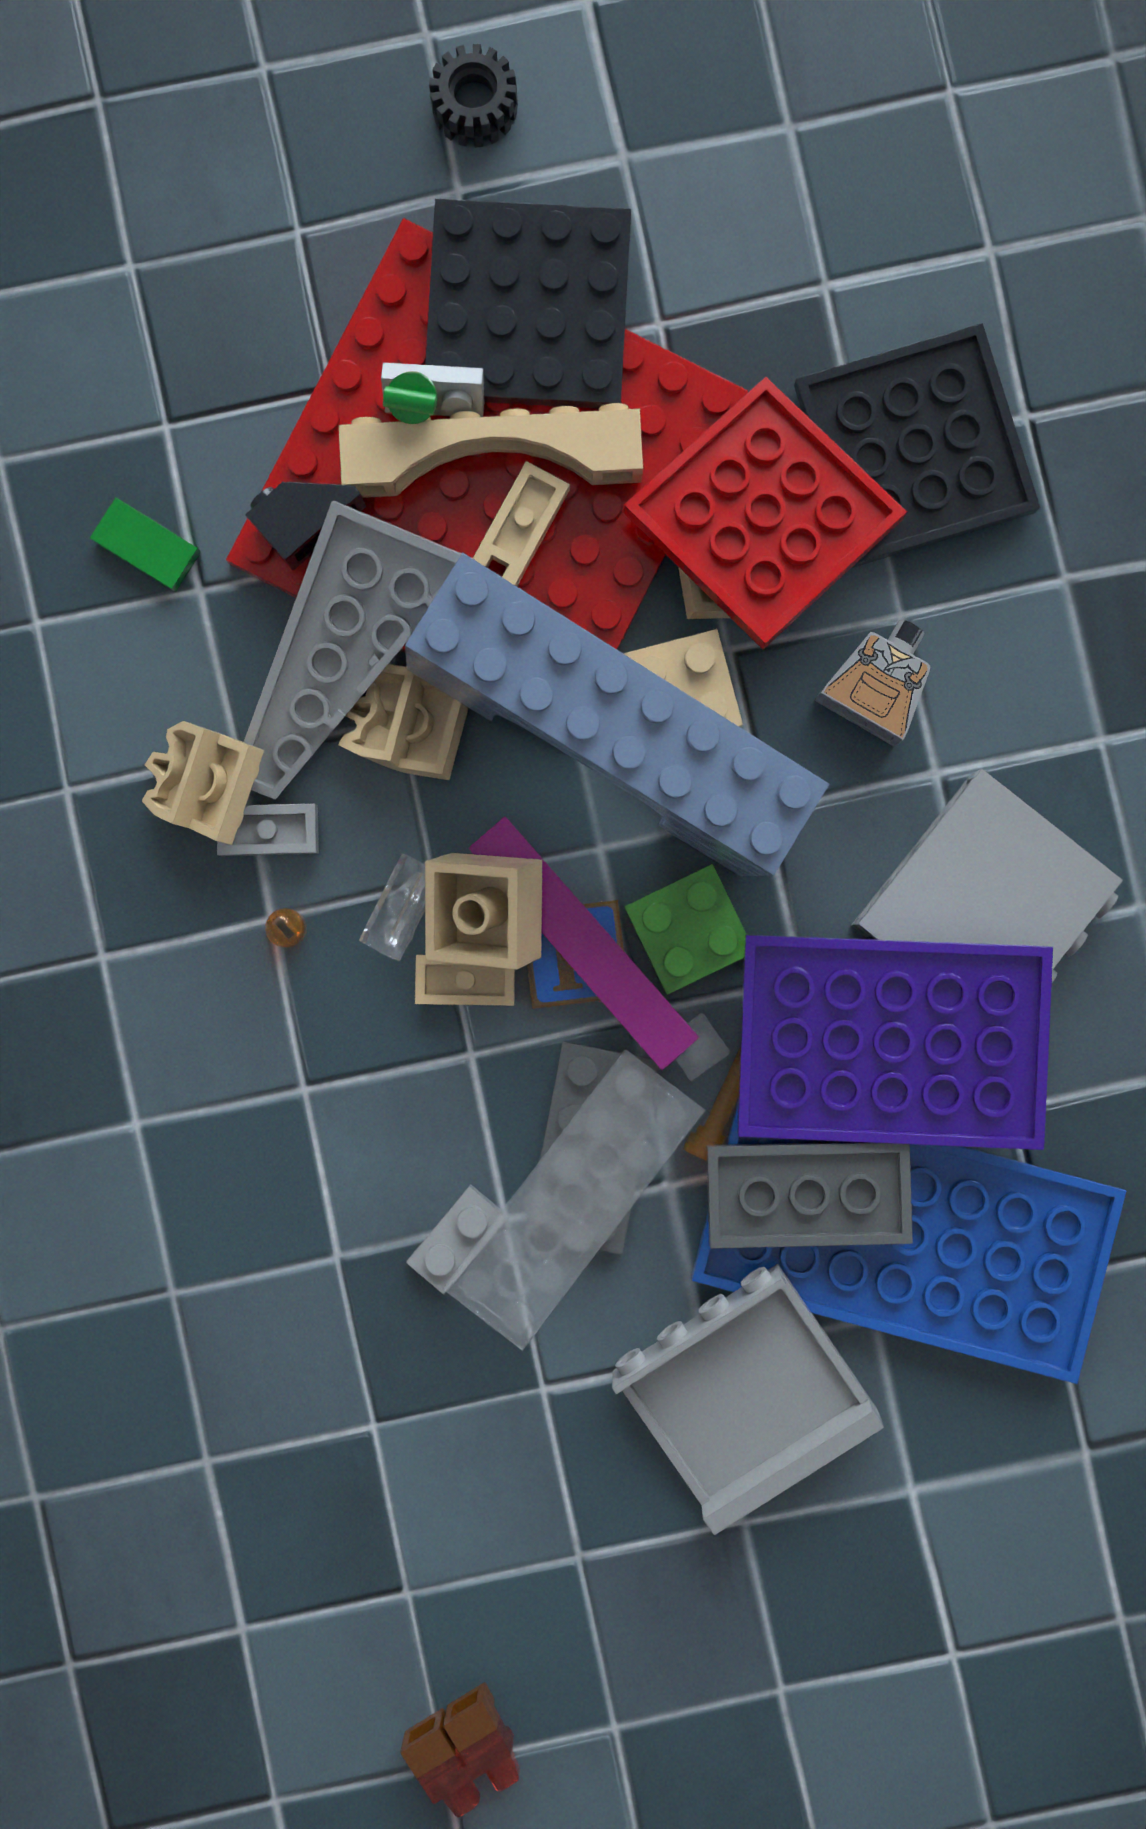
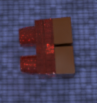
M486 1682L448 1704L446 1712L442 1708L406 1730L400 1754L432 1803L436 1804L443 1799L444 1803L457 1818L474 1809L480 1802V1792L473 1782L477 1777L486 1773L496 1791H503L519 1780L520 1767L512 1750L514 1734L508 1726L505 1727L494 1706L495 1699Z

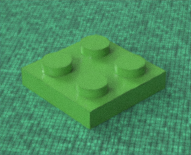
M713 864L624 906L666 995L744 958L745 935L747 934Z

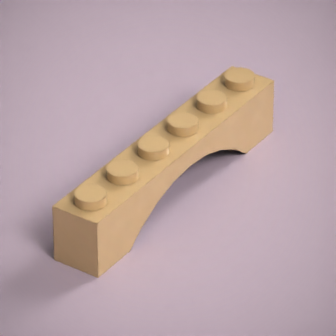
M620 403L606 404L601 406L599 411L579 412V409L573 406L555 407L549 411V414L531 415L529 411L524 409H508L502 411L500 416L480 417V414L476 412L464 411L452 414L450 419L431 420L429 417L424 422L418 424H407L404 422L381 423V420L375 417H359L353 419L351 424L339 425L342 485L355 486L361 493L362 498L397 496L415 479L441 464L464 456L488 452L523 453L547 459L575 472L591 485L641 483L643 458L640 409H628L627 405Z

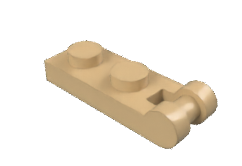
M526 461L473 558L487 568L492 560L506 566L507 569L502 577L518 586L570 491V484Z

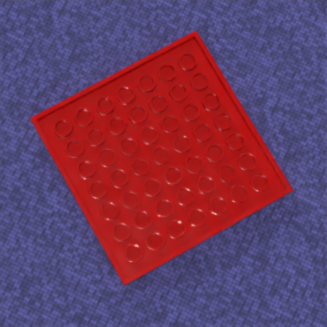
M405 218L402 219L262 491L268 487L275 489L282 482L342 485L339 425L351 424L353 419L359 417H375L380 419L381 423L401 422L391 412H385V407H383L382 367L383 363L425 365L433 232ZM625 329L621 404L627 405L628 409H640L643 458L641 483L591 485L575 472L547 459L523 453L488 452L464 456L441 464L415 479L397 496L364 497L363 500L366 507L361 512L459 553L463 552L473 558L525 462L527 461L570 484V491L517 587L618 650L666 556L623 513L624 504L748 393V390ZM485 402L483 417L500 416L502 411L508 409H524L529 411L530 415L549 414L552 408L560 406ZM576 407L579 409V412L599 411V408ZM431 415L430 418L431 420L450 419V416ZM247 518L226 561L230 565L296 598L311 556L293 571ZM492 560L488 569L502 577L507 567ZM405 643L404 646L400 649V651H402V652H404V653H406V651H405V645H406V643Z

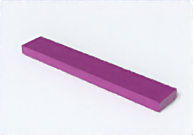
M505 816L468 848L474 855L542 860V934L662 1071L700 1038Z

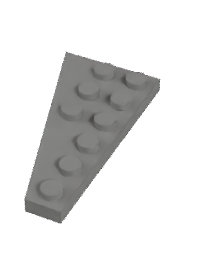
M337 501L331 502L244 739L245 743L264 750L258 776L251 788L252 791L276 799L409 640L462 553Z

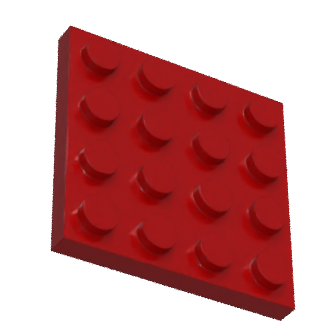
M765 377L624 504L623 513L764 650L904 519L907 511L780 389Z

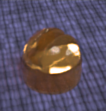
M288 908L278 909L271 913L265 925L268 939L273 944L286 948L299 944L304 939L307 930L303 916L299 912ZM278 917L295 933L290 939L274 924Z

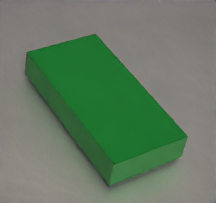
M116 497L90 536V539L175 593L201 553L191 543Z

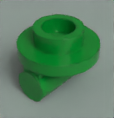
M406 371L397 375L389 386H385L383 407L389 408L393 416L399 421L407 424H418L434 415L437 405V391L432 381L424 374L416 371Z

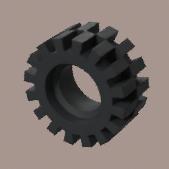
M473 44V53L466 54L464 45L456 47V58H453L448 51L442 56L443 66L436 63L432 69L433 78L429 80L432 112L439 130L444 127L445 137L452 141L457 134L458 143L461 146L467 147L468 139L473 138L475 148L484 147L483 137L488 136L491 144L499 141L498 130L506 135L511 129L510 120L515 121L518 105L516 76L514 70L509 69V61L504 56L498 60L497 50L489 47L486 55H483L481 44ZM473 82L484 84L492 92L491 101L478 108L464 107L458 104L455 99L458 90L463 85Z

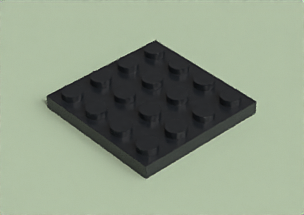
M435 199L425 365L483 368L484 402L573 406L581 408H600L606 404H621L631 209Z
M983 323L796 378L794 388L802 412L907 511L904 519L852 568L1036 513L1041 508Z

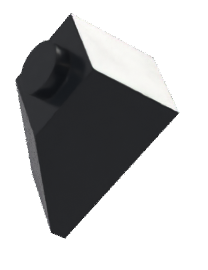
M282 482L275 489L268 487L261 491L251 502L250 507L252 509L245 515L260 535L294 571L313 554L332 501H337L358 511H362L366 504L361 493L353 485Z

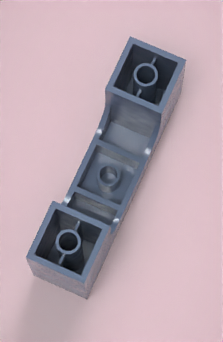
M463 552L405 645L407 670L487 720L492 721L495 715H498L537 735L651 807L662 816L658 823L659 827L738 876H774L829 786V783Z

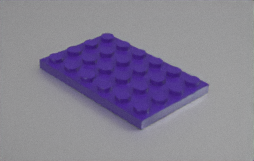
M745 935L738 1137L1044 1150L1053 947Z

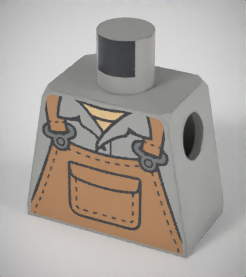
M899 620L888 640L876 633L870 632L817 695L815 701L890 745L896 746L903 741L908 732L931 668L927 662L913 655L925 635L924 631L911 622Z

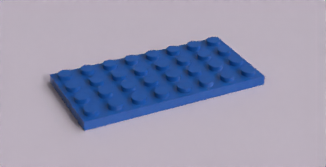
M738 1095L726 1145L848 1141L738 1137ZM910 1144L913 1244L710 1248L707 1213L691 1274L692 1281L735 1292L742 1287L741 1281L754 1270L765 1267L768 1270L779 1264L811 1313L1078 1384L1126 1190L967 1147Z

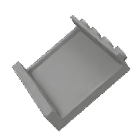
M980 769L967 778L851 926L863 936L872 937L875 940L1053 947V983L1057 976V972L1053 970L1064 955L1072 956L1083 945L1088 936L1084 929L1095 916L1101 918L1113 907L1118 899V895L1114 891L1123 880L986 771Z
M779 1264L768 1270L765 1267L754 1270L741 1281V1288L727 1297L719 1294L709 1299L700 1307L699 1315L684 1325L681 1321L669 1325L657 1336L658 1341L643 1351L640 1348L629 1351L615 1364L616 1369L613 1370L612 1389L616 1394L623 1391L702 1505L703 1520L714 1535L884 1428L876 1406Z

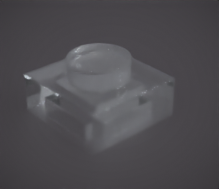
M702 1012L687 1022L700 1038L675 1059L690 1081L731 1053Z

